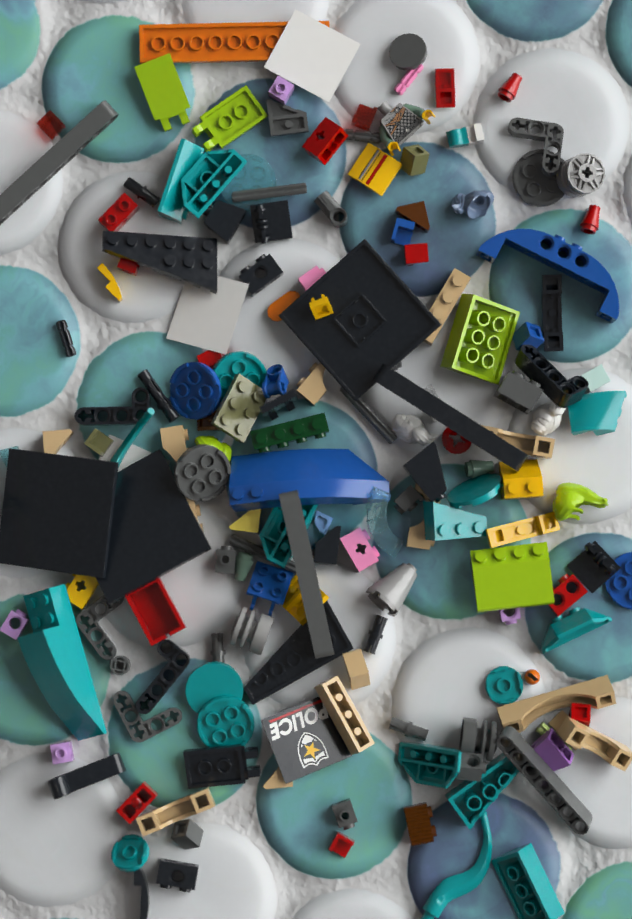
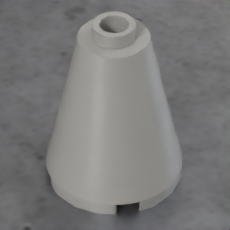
M410 563L401 564L367 589L366 593H370L368 595L369 599L382 611L384 609L389 610L388 615L396 616L417 577V569Z

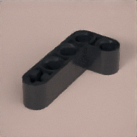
M522 345L515 358L516 366L530 380L540 384L542 392L558 407L566 408L580 401L588 388L589 383L584 377L575 376L567 380L532 345Z
M139 387L132 393V407H82L76 410L74 417L77 423L83 426L136 425L139 421L136 418L139 411L146 412L148 408H151L150 394L145 388ZM145 392L146 399L142 402L137 401V393ZM92 411H95V422H92V418H85L84 422L79 418V415H83V412L87 415H93ZM106 411L108 413L107 420L99 421V413ZM120 411H125L127 413L126 420L119 421L117 414Z
M170 639L160 641L157 646L158 653L169 662L137 700L136 709L141 714H147L153 710L190 663L189 654ZM164 642L171 644V652L164 653L161 646ZM182 654L186 657L187 662L185 665H179L176 662L178 655ZM168 669L172 670L175 674L172 680H167L164 677V672ZM154 685L162 687L160 695L153 694L152 687ZM148 693L156 701L151 700L148 703L150 708L143 710L141 709L142 704L140 702H145L149 698V696H146Z
M116 753L52 778L47 783L55 800L126 771L120 753Z

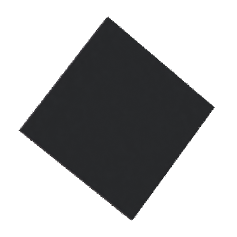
M366 239L360 242L279 315L355 402L377 383L373 378L382 364L393 369L442 325ZM321 294H324L331 304L333 314L315 320L309 303L311 298L314 297L315 300L322 298Z
M9 448L0 525V563L106 578L119 462Z
M160 449L122 469L117 474L106 578L96 577L109 604L118 601L212 549L185 496L176 487L174 474Z

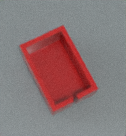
M161 578L125 596L151 646L168 638L167 633L171 636L187 628Z

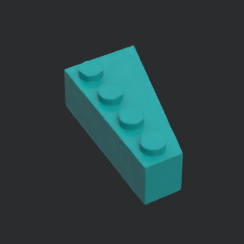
M501 753L492 762L490 761L486 764V774H482L481 782L464 780L446 793L445 796L469 830H471L474 823L479 817H482L486 812L485 810L498 798V795L514 779L519 770L504 753Z

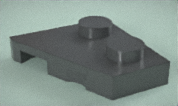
M267 99L271 137L309 132L306 112Z

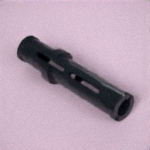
M148 369L137 375L157 403V408L161 409L169 423L176 420L179 414L170 403L171 400L164 395Z

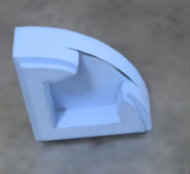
M316 510L314 515L315 525L319 532L326 535L333 518Z

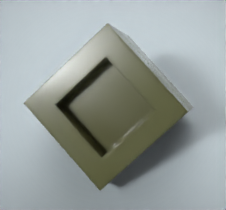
M419 144L403 147L400 163H402L401 169L409 176L424 174L430 153Z
M95 428L84 444L99 455L104 456L114 441Z

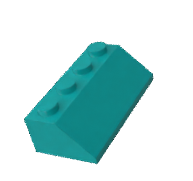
M181 138L158 208L160 217L182 223L183 219L186 220L189 213L183 206L180 180L205 153L204 148Z
M531 843L517 847L491 860L519 919H557L564 914V910Z

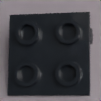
M288 200L250 205L255 243H268V241L293 238Z
M596 541L592 544L590 542L587 543L584 547L585 550L567 565L592 594L621 569Z

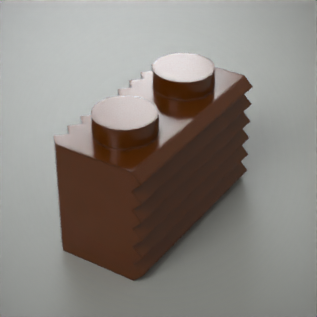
M426 802L404 806L411 846L434 842L433 837H436L437 833L435 825L430 823V818L433 817L431 806H427Z

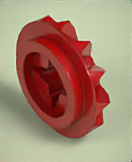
M447 427L442 434L444 448L453 454L466 452L472 442L460 435V438L465 443L458 442L454 447V440L449 435L456 436L458 433Z

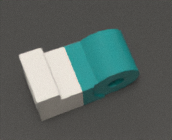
M481 123L446 132L449 148L484 142Z

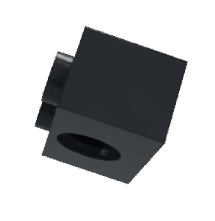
M265 254L261 255L255 260L257 262L252 267L248 265L240 271L239 279L243 283L249 284L248 291L252 296H255L283 275V271L270 254L267 256ZM263 269L266 272L265 276L257 278L255 276L256 270Z
M161 858L156 883L160 884L161 888L171 889L172 886L179 887V891L182 892L195 890L199 865ZM175 871L181 872L183 879L180 881L174 880L172 873Z

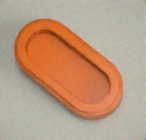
M289 291L268 307L267 313L269 318L275 322L282 321L279 315L301 295L296 291Z

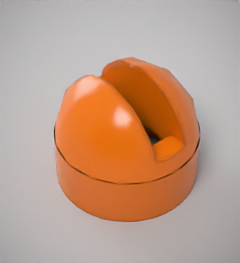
M529 669L525 672L524 679L528 684L534 685L539 682L540 675L538 671ZM531 673L537 678L536 681L530 678L528 674Z

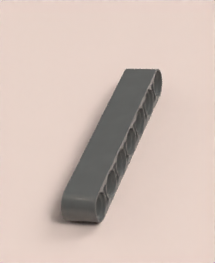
M511 726L504 727L497 739L498 748L575 833L580 835L586 834L592 821L590 811L515 728Z

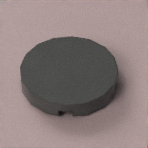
M402 34L391 43L389 56L392 63L398 69L405 71L414 70L425 61L427 46L423 39L416 34Z

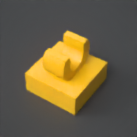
M321 294L322 298L315 300L314 297L311 298L309 303L315 320L333 314L331 304L324 294Z

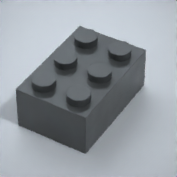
M509 371L504 376L494 397L528 414L533 410L543 391L540 389L541 385L533 380L528 382L522 379L524 376L517 371L512 373Z

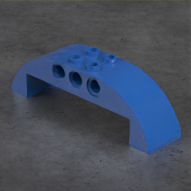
M533 229L508 230L495 235L480 246L476 256L492 264L502 245L505 244L605 294L595 315L610 323L617 320L619 316V299L615 283L604 266L594 257L582 251L583 248L574 243L570 245L559 235L552 236ZM541 243H546L549 249H543ZM558 252H564L566 258H561ZM575 260H580L583 263V267L577 266Z

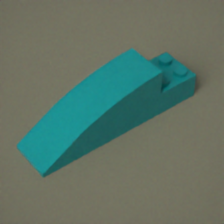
M58 585L23 596L33 633L18 637L17 639L40 691L52 710L78 741L106 734V727L66 585Z

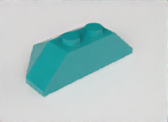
M234 149L205 152L180 180L183 206L198 219L248 161Z
M319 504L301 505L307 530ZM274 507L259 537L267 560L285 569L293 556L282 507Z
M578 606L569 610L570 614L565 617L561 614L552 618V623L548 624L540 647L541 654L611 622V617L586 608L580 609Z
M399 742L398 762L400 765H403L415 783L448 788L460 772L461 751L459 749L430 744Z

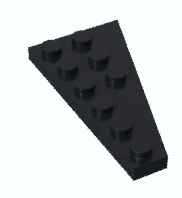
M103 231V252L121 259L134 261L142 267L143 265L150 267L158 273L180 281L190 282L193 286L203 287L214 294L217 293V239Z
M328 601L323 605L334 655L316 659L308 623L300 625L244 687L253 705L340 657L342 653L354 649Z

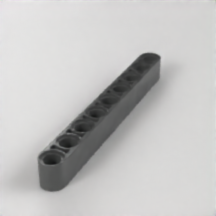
M106 100L95 107L0 195V225L118 117L119 114Z
M298 490L281 493L279 498L315 658L334 655L299 493Z

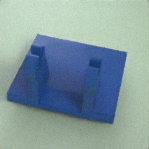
M257 561L246 592L247 595L253 596L249 610L252 611L254 609L257 597L272 601L268 616H272L275 604L283 606L293 572Z

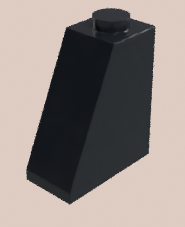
M432 442L404 464L403 468L429 501L433 502L435 500L438 503L446 496L444 492L447 491L437 447Z

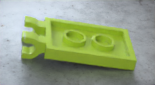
M170 53L135 66V71L155 121L161 120L164 131L172 129L169 118L179 115L183 125L189 123L190 120L185 109L191 107Z
M245 85L199 117L201 123L192 128V133L196 138L204 133V131L209 136L210 140L203 144L206 152L213 150L217 145L223 149L268 118V115Z

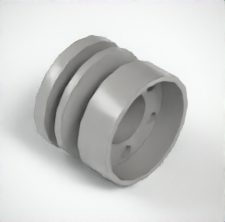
M582 153L564 161L559 166L556 174L557 184L565 195L573 198L582 197L601 187L605 179V168L601 160L595 155Z
M243 607L234 622L230 645L235 646L237 638L242 639L239 648L242 649L247 641L250 642L249 651L261 655L274 617L262 614L257 621L254 620L255 611L252 610L248 618L246 617L248 608Z

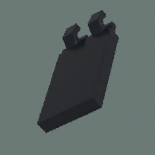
M292 389L260 406L263 417L270 416L271 420L279 417L276 413L278 410L287 407L288 411L295 409L293 402L298 400V395Z
M241 744L183 751L188 789L246 783L247 779L259 777L261 774L260 765L247 767L246 759L258 758V747L245 748Z

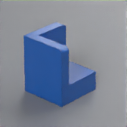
M397 218L391 243L403 246L410 244L415 222Z
M525 322L513 334L512 338L518 351L522 345H532L537 349L545 341L540 326Z

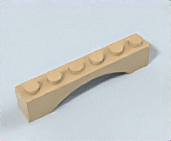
M183 425L160 428L162 447L177 463L180 456L189 449L186 446V440H189L188 429H184ZM186 498L198 521V516H201L200 505H196L194 500ZM201 523L199 525L204 533L203 524Z
M608 675L497 707V712L502 729L506 726H511L518 732H523L540 716L556 709L570 707L571 703L590 704L591 708L600 709L616 704V699Z

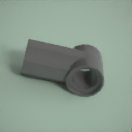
M327 190L314 200L335 227L341 228L347 224L348 216L346 211L340 207ZM336 214H343L344 219L341 222L335 221L334 216Z

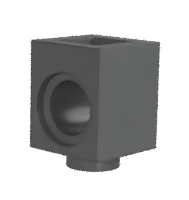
M461 752L459 780L481 782L482 774H486L487 762H483V754Z

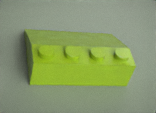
M462 294L440 367L499 385L520 312L474 294Z
M547 542L470 551V565L478 613L555 604Z

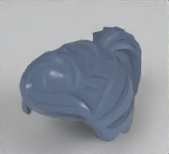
M489 190L473 191L467 195L459 193L452 199V208L456 214L466 213L470 219L483 217L491 207L494 196Z

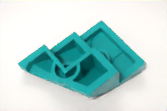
M605 391L584 394L580 401L568 407L571 433L578 435L593 431L596 436L615 432L618 424L617 420L621 415V407L624 398L627 397V392Z

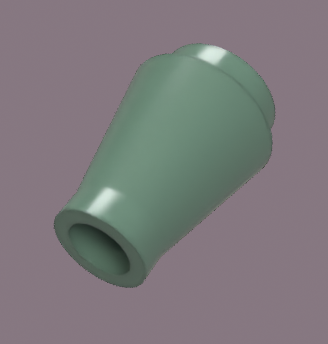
M469 460L464 465L466 476L472 479L489 472H494L493 461Z
M246 552L238 553L235 562L234 579L239 581L246 580L254 563V555Z

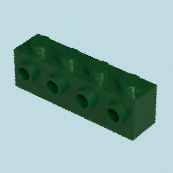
M325 413L252 430L250 434L254 450H259V453L270 451V447L273 446L283 448L289 446V442L296 441V444L307 442L309 437L315 436V439L326 437V433H329Z

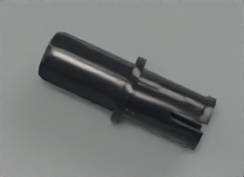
M131 177L124 183V187L134 193L137 199L141 198L153 208L160 199V197L146 189L147 186L143 187Z

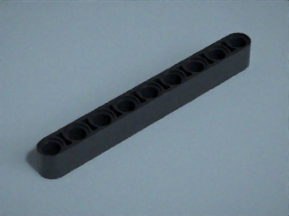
M385 364L381 365L373 380L514 470L519 471L529 456Z

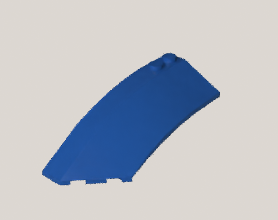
M349 449L283 450L232 456L229 502L235 512L281 507L279 494L298 490L301 505H358L391 501L389 481Z

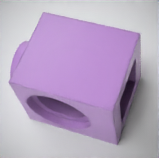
M277 76L268 91V96L285 105L294 91V85Z
M514 608V613L511 616H506L504 610H498L500 621L505 622L506 625L517 623V619L521 618L519 608Z
M19 609L16 611L11 610L0 631L18 640L17 638L21 636L30 620L26 618L28 614ZM13 618L20 620L21 624L17 629L11 626Z
M71 741L50 745L53 764L74 760Z

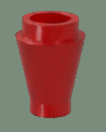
M512 73L510 78L498 89L499 98L505 102L514 100L522 77L517 73Z
M589 205V209L580 224L582 232L594 235L599 230V206Z

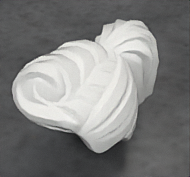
M554 402L540 405L533 413L531 429L541 436L555 431L561 423L562 414L566 408L558 407Z
M397 414L393 419L392 430L405 443L427 445L439 437L437 434L429 433L425 429L423 422L414 415Z

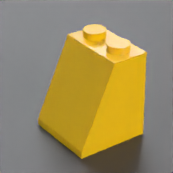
M537 459L525 460L519 471L514 470L503 462H498L499 476L503 482V487L500 488L501 500L544 496L542 474Z

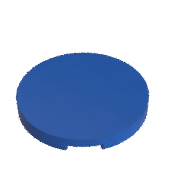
M189 362L179 366L170 379L171 397L169 398L172 406L185 418L197 420L210 416L217 409L221 399V384L217 374L211 367L201 362Z
M629 552L614 559L621 569L605 582V587L609 597L617 605L632 610V552Z

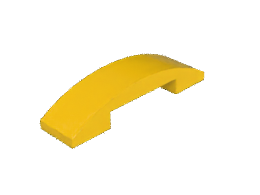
M554 512L485 529L489 546L493 548L558 531L560 527Z

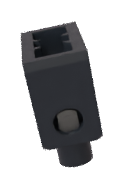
M217 200L213 207L209 206L203 213L207 217L204 225L225 243L229 244L247 213L242 208Z

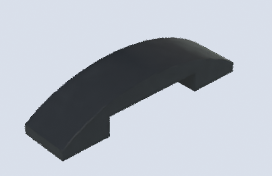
M561 274L542 275L544 352L564 351Z
M141 867L134 871V886H141L140 919H147L150 904L149 887Z

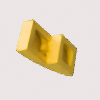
M101 263L97 269L110 281L105 288L121 302L123 298L116 280L107 267Z

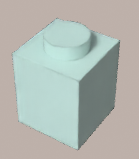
M602 364L581 375L589 383L588 393L611 381Z

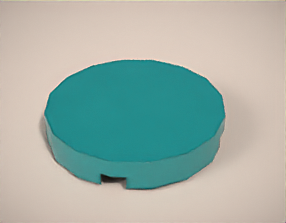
M499 666L487 675L485 690L494 702L510 704L520 697L523 691V680L515 669L508 666Z
M135 834L122 837V840L114 844L111 851V859L114 865L123 872H133L140 869L149 857L147 842L141 836Z

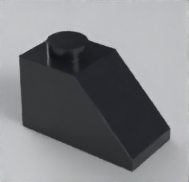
M336 526L317 541L315 547H311L314 562L337 565L341 526Z

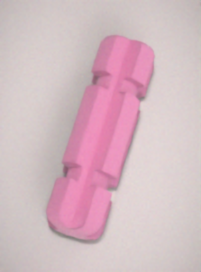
M420 64L418 68L408 70L400 80V83L395 86V92L403 95L406 87L408 88L417 77V73H420L424 66Z

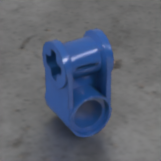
M276 364L267 370L264 382L262 383V392L266 399L273 395H283L286 393L289 380L282 365Z

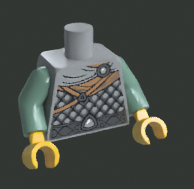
M385 101L378 107V110L384 115L380 120L379 126L380 140L389 150L390 155L394 156V149H398L400 152V146L423 126L424 121L430 124L431 122L428 118L430 116L435 118L436 116L431 110H424L407 103L403 105L399 103L392 108Z

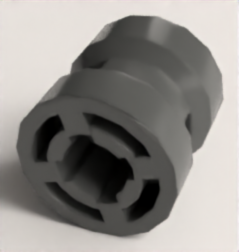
M123 655L113 658L110 663L112 672L117 675L127 673L131 667L130 660Z

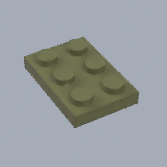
M235 374L210 424L238 442L244 443L260 413L259 407L264 405L266 401L262 388L241 374Z

